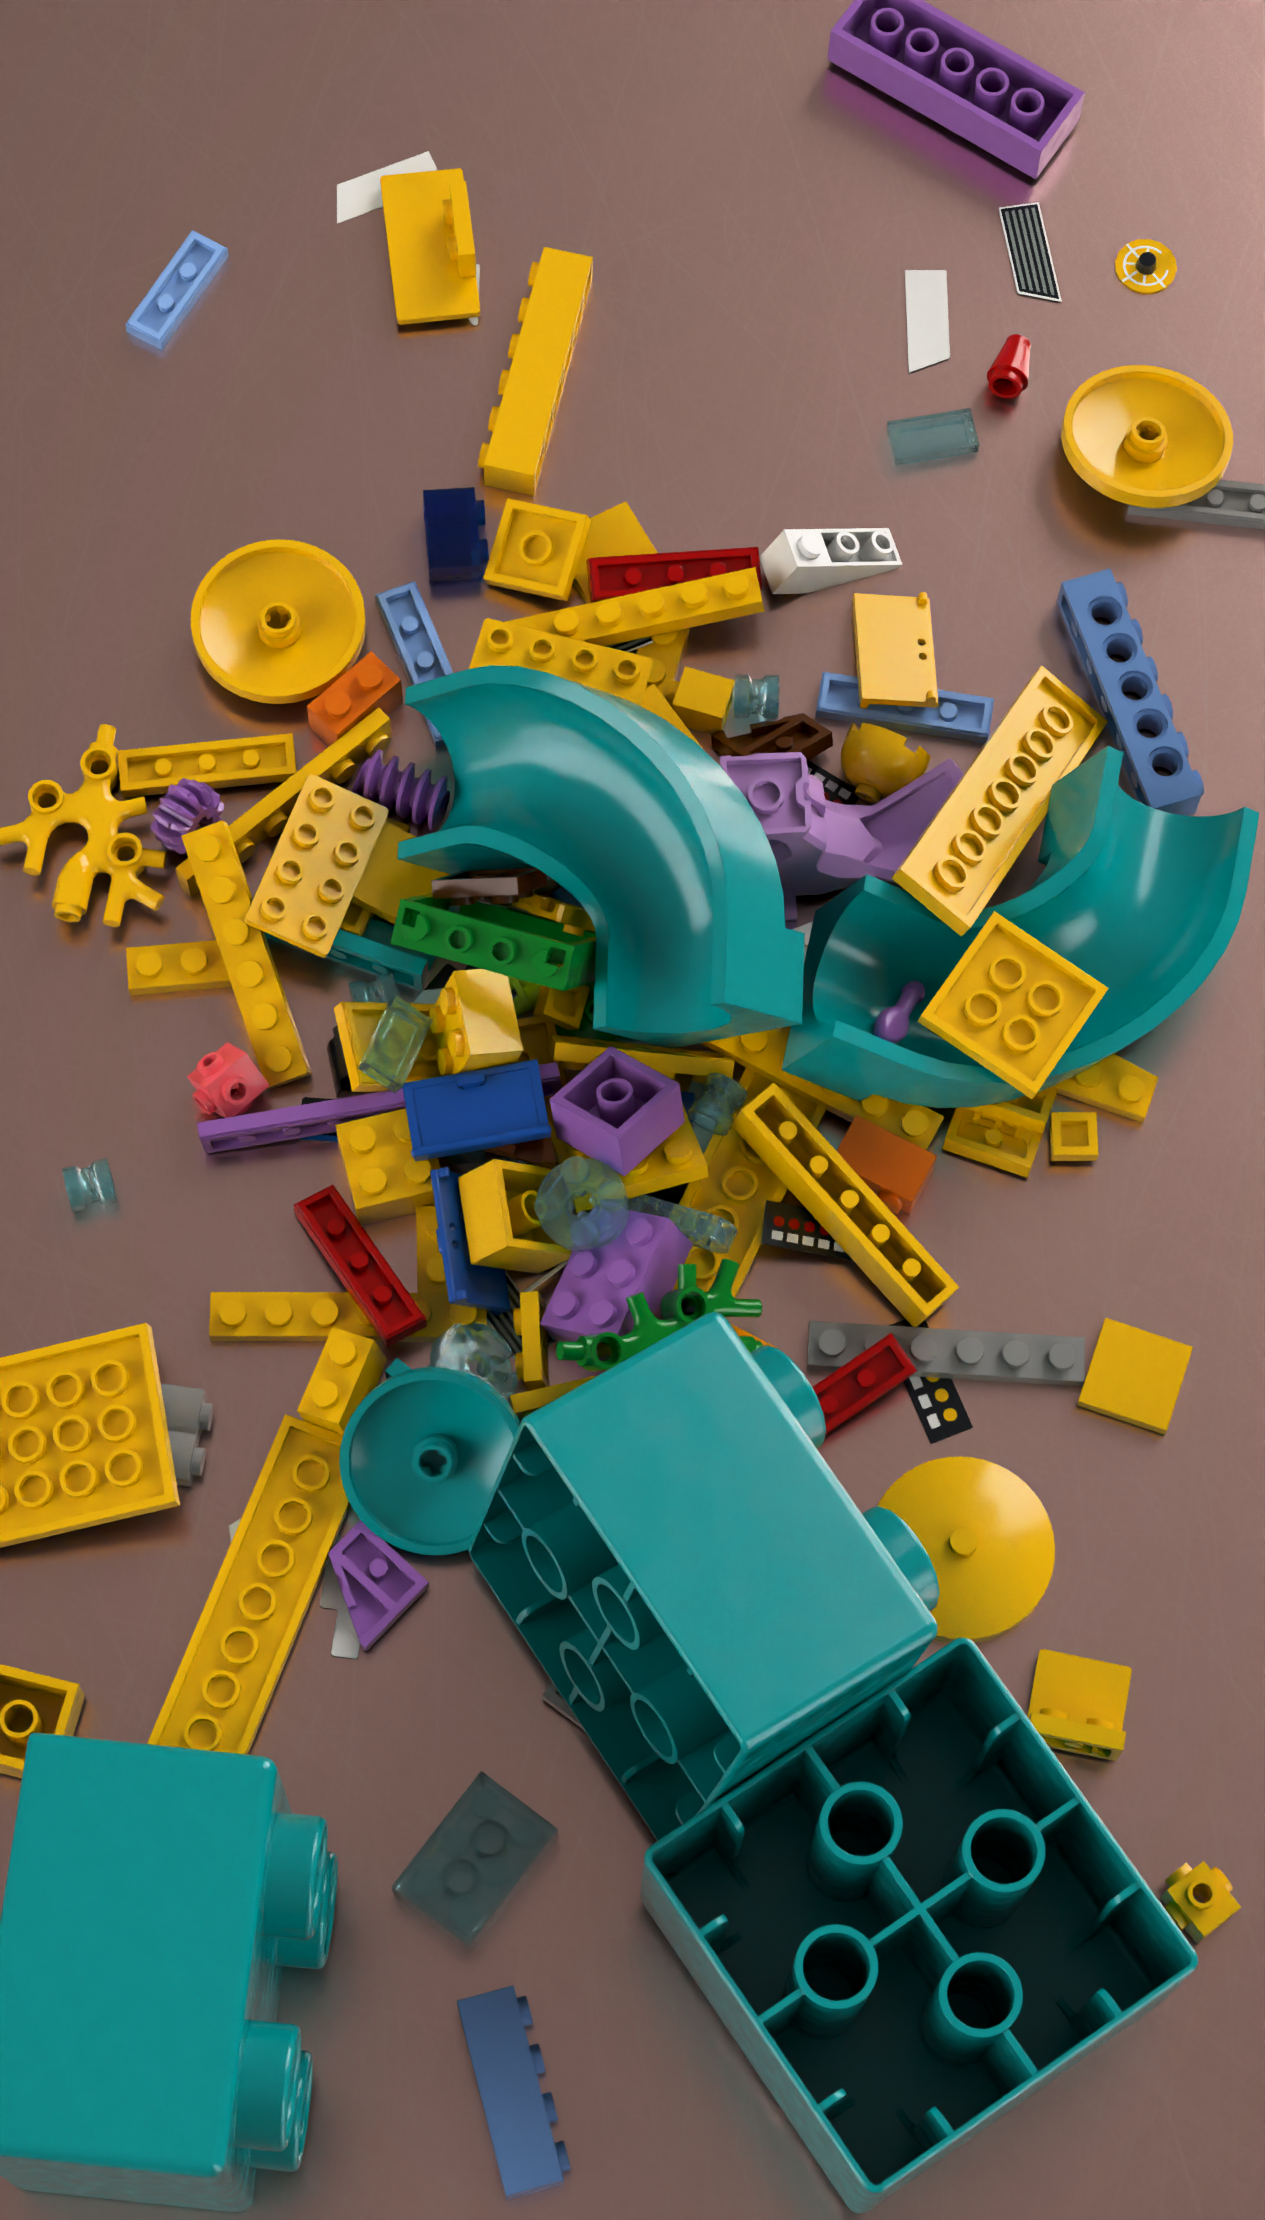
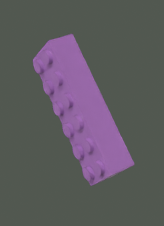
M854 0L830 31L827 60L1034 179H1037L1079 122L1085 92L923 0Z

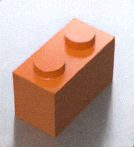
M372 651L369 652L307 705L310 729L329 747L378 707L388 716L403 703L401 679Z
M857 1115L837 1149L841 1157L893 1213H899L902 1210L911 1214L935 1169L937 1155Z

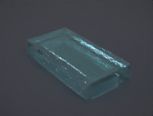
M970 408L887 422L886 430L895 466L976 453L979 450V441Z
M395 996L388 1002L358 1069L396 1093L403 1087L433 1020L398 996Z

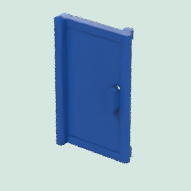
M537 1059L402 1083L413 1148L411 1155L414 1157L415 1162L551 1137L552 1128L548 1122Z
M449 1167L431 1170L430 1174L438 1222L436 1234L439 1252L443 1257L449 1303L493 1310V1314L496 1316L511 1310L505 1269L472 1265L470 1262L458 1177L464 1174L450 1172Z

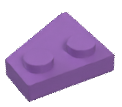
M361 1520L328 1552L361 1647L367 1652L429 1587V1582L383 1539L373 1533Z

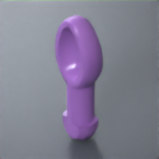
M916 980L910 981L903 986L901 990L902 995L895 1006L882 1010L877 1016L874 1023V1036L894 1044L899 1043L906 1036L909 1030L908 1018L915 1006L920 1004L925 996L923 984Z

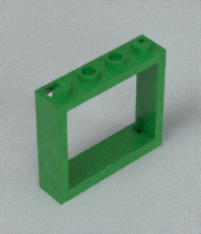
M432 893L400 900L390 944L561 991L595 982V931L584 930L583 937L564 932L563 923L483 900H476V904L461 905L459 913L448 911L449 898L433 899Z

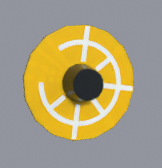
M1137 239L1127 243L1118 252L1115 260L1116 274L1121 283L1130 290L1141 294L1157 293L1166 289L1173 282L1177 272L1176 259L1171 250L1162 243L1151 239Z

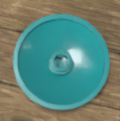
M423 1367L396 1374L377 1385L365 1396L350 1417L345 1428L340 1447L339 1464L346 1496L360 1520L378 1537L393 1546L423 1555H448L468 1550L519 1428L520 1421L501 1394L481 1379L468 1373L450 1368Z

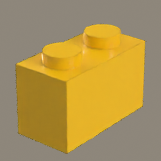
M332 1327L297 1409V1412L304 1421L341 1435L344 1434L350 1417L365 1396L376 1387L387 1362V1358L375 1340Z

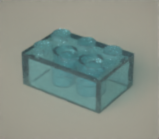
M481 1771L392 1885L393 1895L464 1951L471 1954L558 1840V1829Z

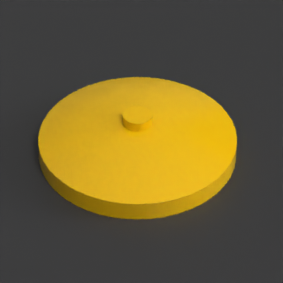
M1149 365L1115 367L1087 379L1071 396L1065 410L1061 428V439L1065 455L1076 473L1088 485L1116 501L1146 508L1179 506L1192 502L1208 493L1224 475L1233 448V431L1229 417L1212 393L1198 382L1183 374Z
M295 540L259 541L238 548L219 560L199 584L191 608L193 643L206 671L214 680L230 692L251 701L268 704H287L303 701L323 693L351 669L357 660L363 646L366 631L363 597L348 569L328 552L316 546Z
M973 1457L939 1458L925 1462L903 1474L889 1487L877 1506L891 1510L906 1522L919 1538L931 1559L937 1575L940 1592L937 1606L930 1611L938 1625L935 1640L950 1643L957 1638H968L976 1643L996 1638L1024 1621L1042 1599L1049 1584L1055 1561V1542L1052 1525L1045 1508L1036 1494L1024 1481L1009 1470L995 1463Z

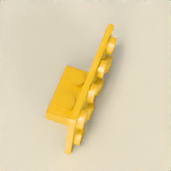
M456 168L381 176L380 185L397 323L403 325L479 317L481 313L476 279L475 247L466 181H464L462 169Z
M486 618L483 622L469 669L498 665L519 666L538 670L610 693L641 706L652 670L653 660L650 657Z
M309 774L255 892L253 901L244 919L245 923L319 957H327L387 818L388 808L316 775Z

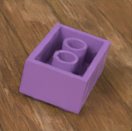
M608 1205L591 1209L540 1325L558 1342H577L580 1336L603 1332H612L623 1336L628 1334L634 1325L625 1298L642 1291L650 1311L656 1318L660 1319L661 1300L667 1292L673 1290L678 1279V1264L685 1263L693 1243L669 1218Z

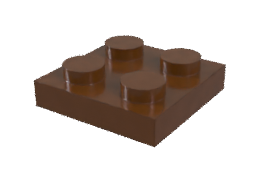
M537 868L460 871L431 880L433 899L449 898L450 906L476 904V900L490 898L492 904L519 902L520 898L533 897L534 889L548 885L547 875Z

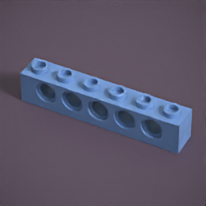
M1111 568L1062 582L1057 604L1101 715L1108 721L1106 727L1115 749L1124 752L1121 765L1135 800L1154 809L1186 816L1195 813L1201 795L1204 794L1203 781L1199 772L1192 770L1187 760L1189 754L1187 741L1182 732H1176L1171 720L1173 719L1171 701L1167 694L1161 695L1156 683L1158 681L1157 667L1151 656L1146 657L1141 645L1143 643L1142 630L1139 622L1136 619L1131 620L1126 608L1128 606V597L1122 582L1116 583ZM1094 618H1106L1111 622V624H1099L1094 620ZM1109 655H1121L1126 661L1115 662L1109 658ZM1135 692L1142 699L1131 700L1123 693ZM1138 730H1151L1157 737L1146 738ZM1153 768H1166L1172 775L1161 776Z

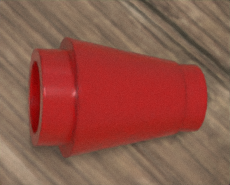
M1013 334L1007 337L1006 342L987 372L989 389L1001 398H1016L1028 386L1031 343L1022 335Z

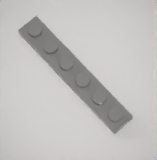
M809 1321L807 1370L835 1372L892 1333L917 1369V1372L911 1376L1081 1387L1084 1383L1085 1337Z

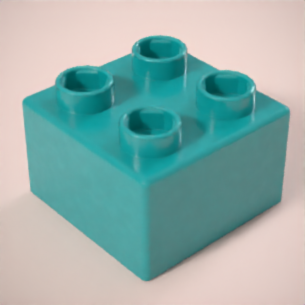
M717 1312L708 1313L525 1416L519 1425L468 1548L470 1557L657 1841L912 1669L935 1639L938 1632V1625L930 1612L937 1606L940 1595L938 1579L931 1559L919 1538L906 1522L891 1510L876 1506L863 1513L860 1512L817 1450L824 1443L826 1434L825 1419L817 1395L804 1373L790 1357L778 1348L764 1345L749 1352L727 1318Z
M957 1638L652 1844L644 1855L640 1888L642 1903L847 2207L855 2213H865L1160 2005L1198 1965V1956L1193 1947L976 1644L968 1638Z
M34 1732L30 1734L25 1755L0 1919V2175L18 2189L237 2213L247 2210L252 2204L257 2168L295 2172L300 2167L309 2120L313 2056L310 2051L301 2050L300 2027L295 2024L277 2023L276 2019L283 1966L319 1970L326 1964L334 1921L338 1857L336 1853L327 1851L328 1828L325 1818L322 1816L292 1813L275 1763L270 1758Z

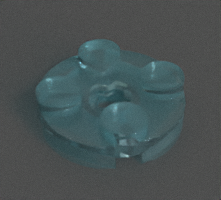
M579 1156L567 1158L545 1176L539 1186L537 1199L534 1203V1210L539 1218L542 1229L557 1245L570 1251H583L582 1249H592L594 1247L599 1249L610 1244L622 1232L629 1217L627 1190L619 1175L604 1162L596 1159H584ZM585 1194L592 1195L589 1202L593 1209L589 1214L585 1211H581L577 1216L572 1214L575 1207L572 1201L575 1197H583Z
M477 1322L471 1325L455 1324L440 1334L431 1348V1364L427 1367L450 1368L473 1375L494 1388L506 1401L510 1399V1395L514 1394L518 1383L516 1371L512 1373V1366L509 1358L513 1356L510 1346L498 1332L485 1324ZM473 1360L477 1363L476 1371L481 1377L475 1375L470 1370L468 1362Z

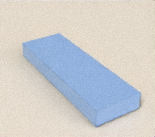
M192 230L125 324L126 332L163 351L229 257L228 248Z

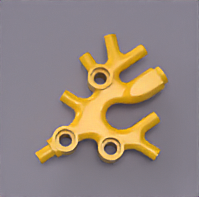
M107 724L99 726L96 742L90 743L89 749L81 757L80 766L84 781L80 788L73 793L67 794L63 792L58 783L52 780H41L33 784L28 792V801L31 808L30 815L20 823L0 828V846L16 842L25 843L27 845V854L23 871L29 875L37 876L41 874L47 841L51 832L57 826L64 823L82 825L88 833V841L84 848L66 862L58 876L52 901V908L55 910L54 916L66 922H79L81 916L87 912L94 877L99 873H107L111 877V884L102 922L110 927H119L124 904L127 900H137L154 911L161 907L165 896L143 884L137 877L143 872L145 866L164 869L167 861V851L143 848L138 837L131 833L118 834V827L123 821L131 817L148 814L144 797L118 801L112 796L111 790L119 781V772L116 764L118 750L113 746L116 728Z

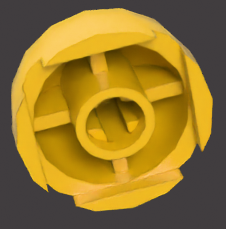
M853 723L843 742L841 769L846 779L857 787L854 793L861 799L876 804L881 798L888 797L924 775L931 762V756L920 746H918L915 753L906 748L907 738L898 733L869 723H862L858 730L856 724Z

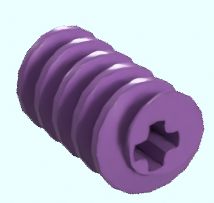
M378 749L371 758L366 759L360 768L352 792L360 796L364 793V798L375 803L380 799V805L388 808L389 811L396 806V814L401 818H406L412 812L413 823L421 825L428 819L429 829L435 831L445 815L450 799V791L447 790L448 777L442 775L435 785L431 784L432 770L426 768L421 776L416 778L414 777L415 763L410 762L403 772L399 771V757L394 755L388 764L384 765L382 764L383 750Z

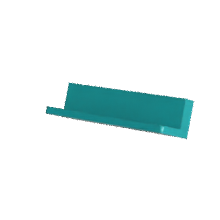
M371 918L363 937L339 929L325 958L422 992L437 956L390 944L394 926ZM264 932L265 936L269 939L301 949L293 944H290L284 940H281L275 936H272Z

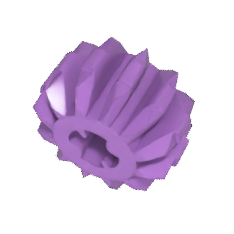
M183 778L178 782L177 786L172 784L169 786L164 798H159L160 805L152 813L155 820L151 825V830L156 834L155 839L160 841L162 846L181 855L187 854L181 836L223 820L220 815L225 805L220 801V795L214 792V789L204 782L199 783L194 779L188 780Z

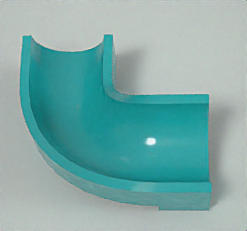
M489 665L466 669L406 687L405 705L416 709L429 719L442 736L448 748L454 769L455 792L450 814L442 828L435 833L398 842L397 859L448 874L471 870L537 868L568 890L584 907L595 928L596 958L593 1029L672 1049L802 1024L805 933L785 928L784 895L778 867L760 821L743 793L723 768L694 740L665 719L636 703L547 672L519 666Z
M1107 746L1052 784L1038 862L1046 865L1042 874L1022 895L1002 904L983 909L972 927L962 937L907 891L866 874L815 911L804 961L802 1024L790 1027L782 1071L859 1102L875 1094L905 1104L935 1108H959L995 1104L1026 1096L917 1022L995 911L1109 988L1039 1091L1078 1075L1153 1030L1180 1008L1207 979L1224 954L1240 919L1248 887L1260 813L1244 806L1239 810L1222 815L1185 816L1164 812L1144 805L1130 797L1119 787L1118 780L1124 752ZM914 980L921 982L925 988V996L923 1001L915 1006L908 1018L909 1030L906 1036L897 1044L874 1036V1023L881 1011L895 1006L902 995L901 990L905 984Z

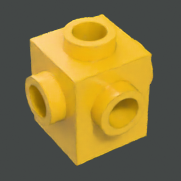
M1205 1861L1194 1869L1188 1863L1177 1869L1165 1879L1170 1888L1160 1897L1165 1903V1910L1180 1931L1185 1928L1197 1944L1241 1908L1230 1894L1233 1887L1228 1878L1219 1868L1214 1866L1210 1869ZM1193 1894L1197 1895L1201 1899L1202 1903L1196 1901L1193 1897Z

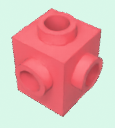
M228 1042L216 1052L205 1055L198 1062L197 1068L187 1076L196 1089L192 1097L202 1110L208 1115L215 1112L224 1118L239 1116L246 1112L252 1106L253 1100L270 1086L248 1054Z

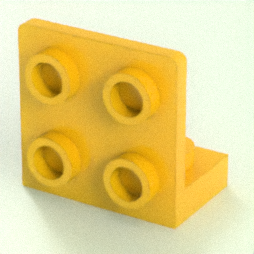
M1041 1649L1037 1656L1027 1717L1050 1748L1116 1761L1124 1749L1126 1731H1122L1132 1669L1128 1666Z

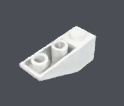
M889 528L784 529L759 557L772 594L811 593L898 569L902 566Z

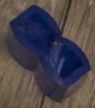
M474 487L423 490L429 581L481 578V565H487L489 561L487 539H479L478 526L486 525L484 500H476Z

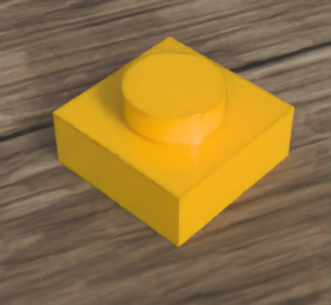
M541 985L533 1014L567 1030L579 1029L590 987L582 985L561 991Z
M1051 1112L1049 1118L1051 1161H1096L1099 1155L1097 1113Z

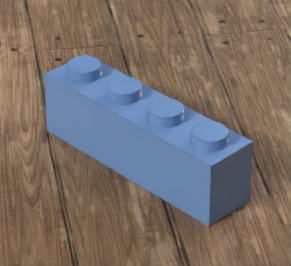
M514 1985L457 2000L506 2199L510 2200L564 2185L562 2172L571 2170L564 2140L554 2143L549 2123L558 2121L551 2092L542 2094L537 2078L538 2074L545 2073L546 2071L539 2044L529 2046L525 2026L532 2025L533 2021L526 1995L517 1998Z

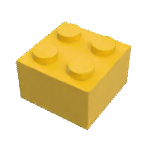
M485 969L453 971L445 987L441 989L440 996L429 1011L430 1028L433 1034H438L440 1044L437 1055L440 1074L450 1075L516 1063L523 1052V1046L508 976Z
M406 1108L335 1125L356 1218L361 1225L416 1213V1207L435 1206L430 1171L441 1168L438 1158L415 1162L414 1157L411 1155L413 1148Z
M493 1159L458 1177L469 1256L472 1265L539 1274L570 1258L574 1244L561 1170Z
M0 1664V1773L22 1778L27 1743L31 1733L74 1735L85 1694L79 1684Z

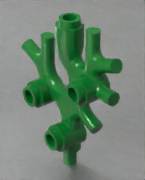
M722 1259L715 1280L707 1292L697 1287L696 1264H678V1289L667 1292L661 1300L660 1311L664 1320H660L653 1315L643 1291L625 1298L634 1321L633 1329L628 1334L619 1336L612 1332H603L580 1336L577 1342L559 1341L556 1346V1356L558 1360L577 1361L579 1366L588 1371H605L708 1313L717 1312L721 1313L724 1317L759 1318L762 1313V1303L759 1299H737L733 1297L731 1289L740 1265L732 1260ZM739 1336L749 1352L763 1346L760 1341H756L751 1336Z

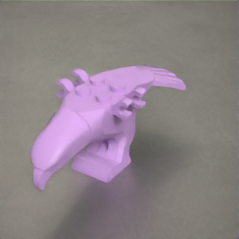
M801 752L755 753L748 756L733 757L730 755L720 756V766L745 796L769 841L776 859L783 889L785 928L791 930L797 928L796 896L819 895L846 888L866 874L884 882L897 884L891 879L964 774L957 764L949 758L872 806L845 805L825 799L823 783L817 777L808 773L807 759Z

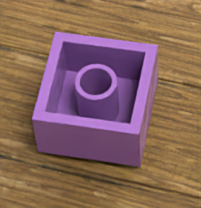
M612 1046L607 1048L550 1098L556 1138L623 1176L627 1175L685 1122L680 1084Z

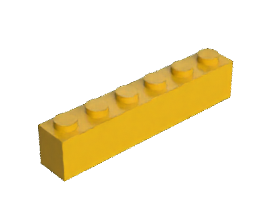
M543 247L540 262H532L528 278V287H532L530 298H522L518 314V322L523 324L520 334H512L509 345L508 358L513 359L510 370L503 369L499 381L498 394L503 395L500 407L493 406L489 417L488 431L493 432L490 444L482 443L479 453L478 468L484 469L485 486L531 496L535 495L593 280V257Z
M775 1082L740 1110L732 1123V1127L913 1327H918L960 1288Z

